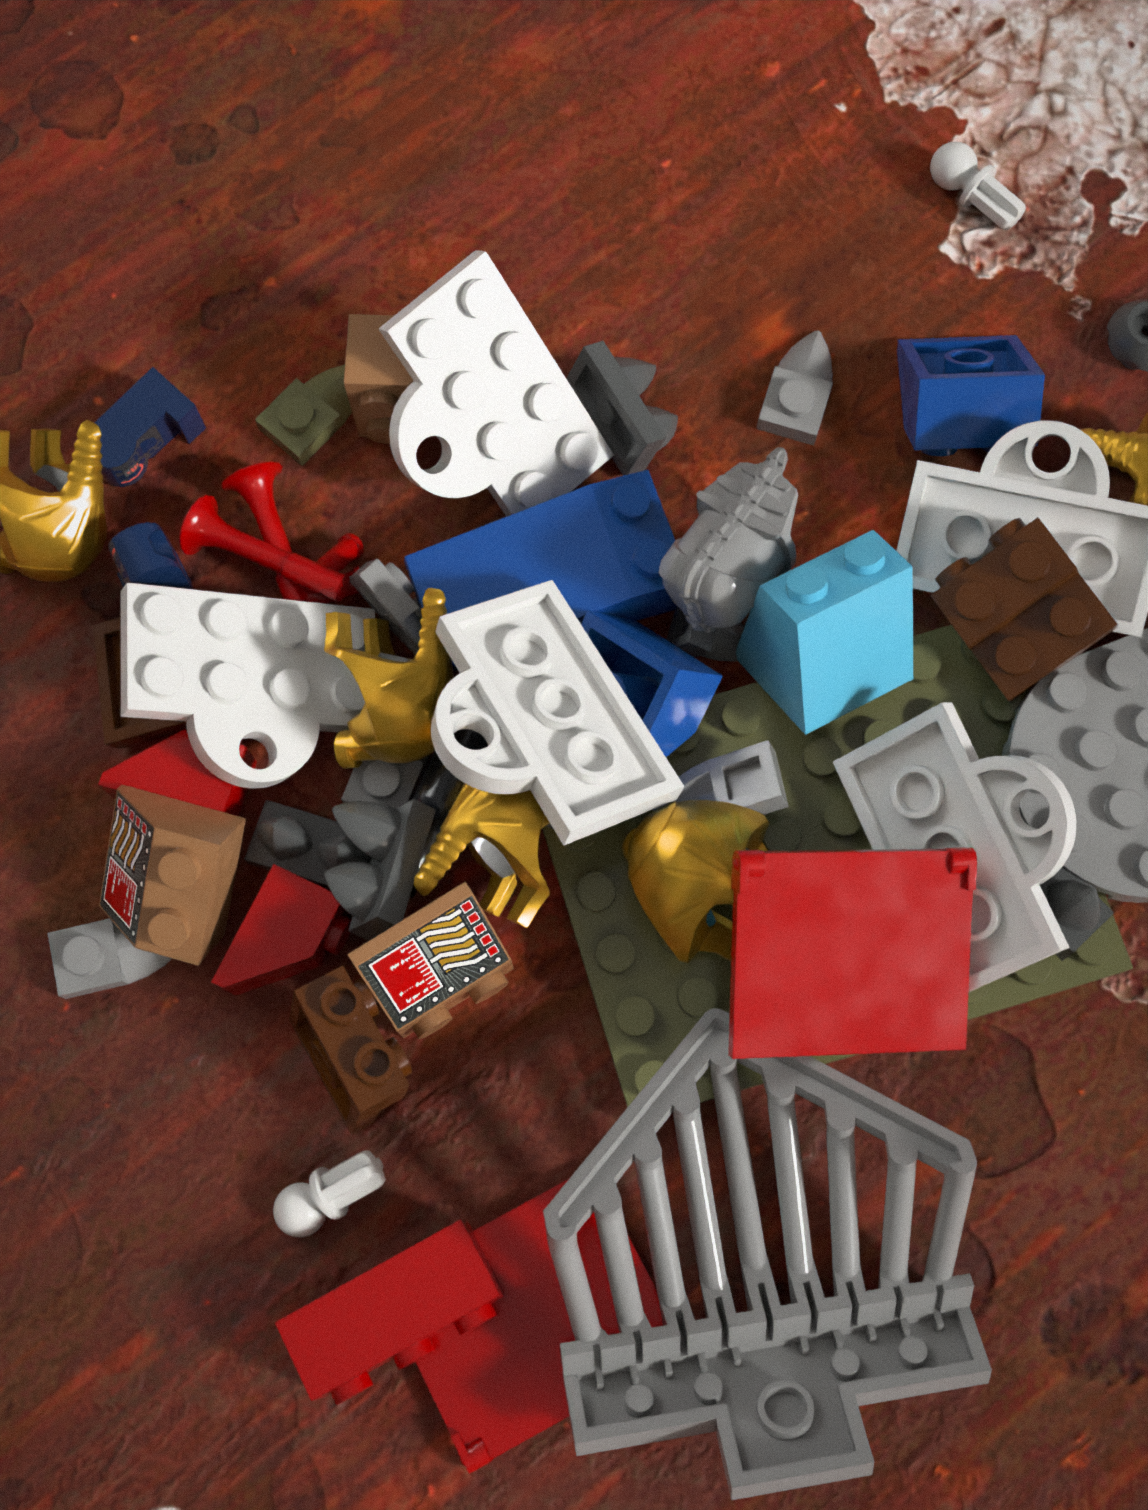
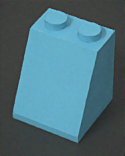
M874 530L760 585L754 600V607L751 608L736 649L738 662L805 735L913 680L912 565Z

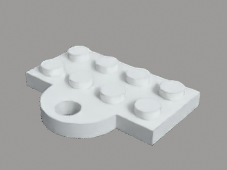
M475 250L379 328V331L413 379V382L401 394L394 407L390 421L389 438L396 464L401 472L418 487L447 498L467 497L487 488L507 517L571 492L614 456L485 251ZM436 436L442 445L441 458L434 467L422 470L416 459L417 448L425 438Z
M1035 421L1023 424L1006 433L994 444L985 457L980 472L917 460L897 546V552L912 565L913 589L934 593L941 588L935 581V578L949 565L963 557H967L974 564L992 551L994 548L988 540L1004 525L1019 517L1027 525L1039 517L1077 567L1078 573L1118 624V628L1113 630V632L1142 637L1148 613V506L1108 498L1110 488L1108 466L1100 448L1087 434L1072 425L1058 421ZM1048 436H1057L1064 439L1071 449V456L1067 465L1053 473L1039 470L1034 465L1032 459L1035 445L1041 439Z
M553 580L439 617L435 632L460 674L450 680L438 698L431 722V737L439 759L455 777L473 788L494 794H516L530 790L563 846L678 799L684 788L683 783ZM463 729L474 730L486 739L488 746L480 750L468 749L455 739L454 733Z
M126 583L121 590V717L186 721L190 744L198 759L212 774L227 783L243 788H265L276 785L293 775L309 760L316 747L319 731L339 732L349 730L347 722L361 713L365 704L358 683L343 661L324 651L326 613L341 612L350 614L353 649L365 652L363 619L375 618V609ZM242 739H255L265 746L269 756V762L265 769L251 768L242 760L239 752V745Z
M942 702L833 761L873 850L945 849L954 847H972L975 850L977 856L976 890H973L969 992L1070 948L1040 887V884L1049 880L1065 864L1073 848L1076 836V814L1072 799L1064 784L1051 770L1037 761L1022 756L1004 755L979 759L952 702ZM1032 789L1042 793L1050 806L1049 818L1039 829L1027 825L1020 814L1021 799Z

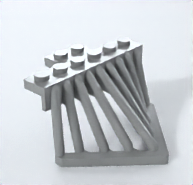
M712 1008L705 1012L543 1210L548 1247L575 1337V1341L560 1343V1352L576 1456L716 1432L731 1500L870 1476L873 1474L875 1462L858 1406L988 1384L992 1369L970 1309L974 1290L971 1274L952 1276L977 1167L975 1153L970 1140L811 1056L732 1059L728 1056L729 1013L718 1008ZM737 1062L762 1076L767 1094L791 1304L780 1305L765 1249L737 1073ZM709 1066L748 1311L740 1313L735 1311L725 1269L701 1120L700 1098L696 1086L697 1081ZM795 1093L822 1107L825 1112L834 1297H824L812 1255L795 1109ZM672 1113L706 1317L699 1320L694 1319L684 1288L662 1161V1148L656 1136L658 1130ZM855 1126L883 1140L888 1157L878 1289L869 1291L865 1290L860 1266ZM918 1159L944 1174V1181L922 1282L909 1283L908 1260ZM633 1162L636 1169L663 1326L653 1328L643 1311L622 1209V1198L616 1185ZM593 1212L620 1333L608 1335L600 1327L577 1242L576 1233Z

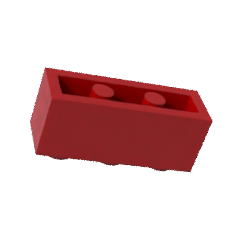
M460 1219L276 1321L275 1325L310 1400H318L331 1394L335 1405H339L374 1385L369 1375V1372L393 1359L399 1371L435 1351L436 1349L430 1338L455 1325L461 1336L497 1316L492 1303L504 1297L505 1294L469 1222Z

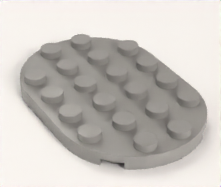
M1148 628L1143 630L1141 638L1129 635L1080 654L1040 680L1030 689L1016 708V715L1010 728L1008 740L1003 745L1002 756H1022L1044 765L1061 780L1070 794L1076 814V836L1071 853L1062 867L1083 880L1084 883L1096 887L1097 891L1108 894V899L1134 903L1148 902ZM1033 789L1028 791L1020 802L1021 817L1030 827L1041 828L1047 822L1050 814V806L1046 797Z

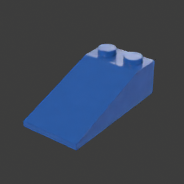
M649 470L589 484L404 557V563L420 610L424 607L422 600L425 590L428 588H436L443 591L446 597L445 607L447 614L550 580H553L580 624L587 610L633 618L637 621L676 609V605L672 602L663 585V578L658 573L661 560L674 543L675 538ZM452 661L453 671L458 670L454 662Z

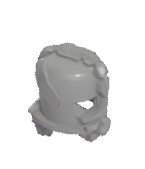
M775 448L766 456V460L759 464L739 462L724 475L718 476L717 480L703 491H698L696 494L698 518L682 539L679 538L674 541L661 560L658 573L663 578L666 592L672 602L686 615L685 619L694 631L711 633L717 628H728L741 623L751 608L754 607V600L759 586L776 578L777 575L780 576L790 571L795 564L797 557L796 548L790 533L798 492L782 475L788 461L787 452L784 448Z

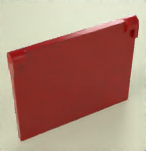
M972 847L800 851L735 850L732 857L731 876L733 915L728 1056L732 1059L966 1050L973 890H976L977 856L975 850Z
M568 1180L473 1231L505 1294L504 1297L492 1303L497 1316L461 1336L455 1325L445 1329L430 1338L436 1350L416 1361L458 1451L460 1462L465 1466L469 1474L491 1463L497 1456L569 1417L562 1374L560 1343L575 1341V1337L548 1247L543 1210ZM593 1212L576 1233L577 1242L600 1327L608 1335L620 1333ZM629 1238L643 1311L652 1328L663 1326L657 1289Z

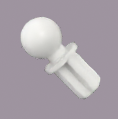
M949 142L938 148L930 164L931 175L935 183L946 190L962 189L963 193L959 203L964 208L973 204L1001 229L1009 230L1024 214L1026 206L1018 197L994 178L996 168L988 165L981 171L977 170L978 161L976 154L965 143Z
M364 1150L330 1170L325 1167L314 1170L310 1175L309 1184L301 1182L285 1187L278 1194L273 1207V1215L277 1226L289 1236L306 1237L315 1233L323 1225L326 1216L334 1220L345 1216L350 1204L382 1187L386 1180L382 1170L384 1168L382 1161L379 1157L375 1158L370 1151Z

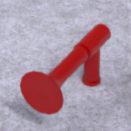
M261 462L244 467L227 476L222 481L221 488L225 491L238 493L246 501L256 519L263 541L293 553L273 496V482L275 477L282 472L283 466L279 462ZM359 566L352 568V571L343 574L350 577L359 569ZM275 572V579L283 599L324 604L334 602V600L291 582ZM351 583L344 598L359 593Z
M204 495L198 498L190 507L183 520L179 536L180 549L186 555H193L205 546L217 547L277 572L283 578L336 602H340L345 597L350 586V577L340 573V571L364 553L362 541L351 533H346L340 537L338 543L317 561H313L295 552L290 553L226 523L218 515L217 501L211 495Z

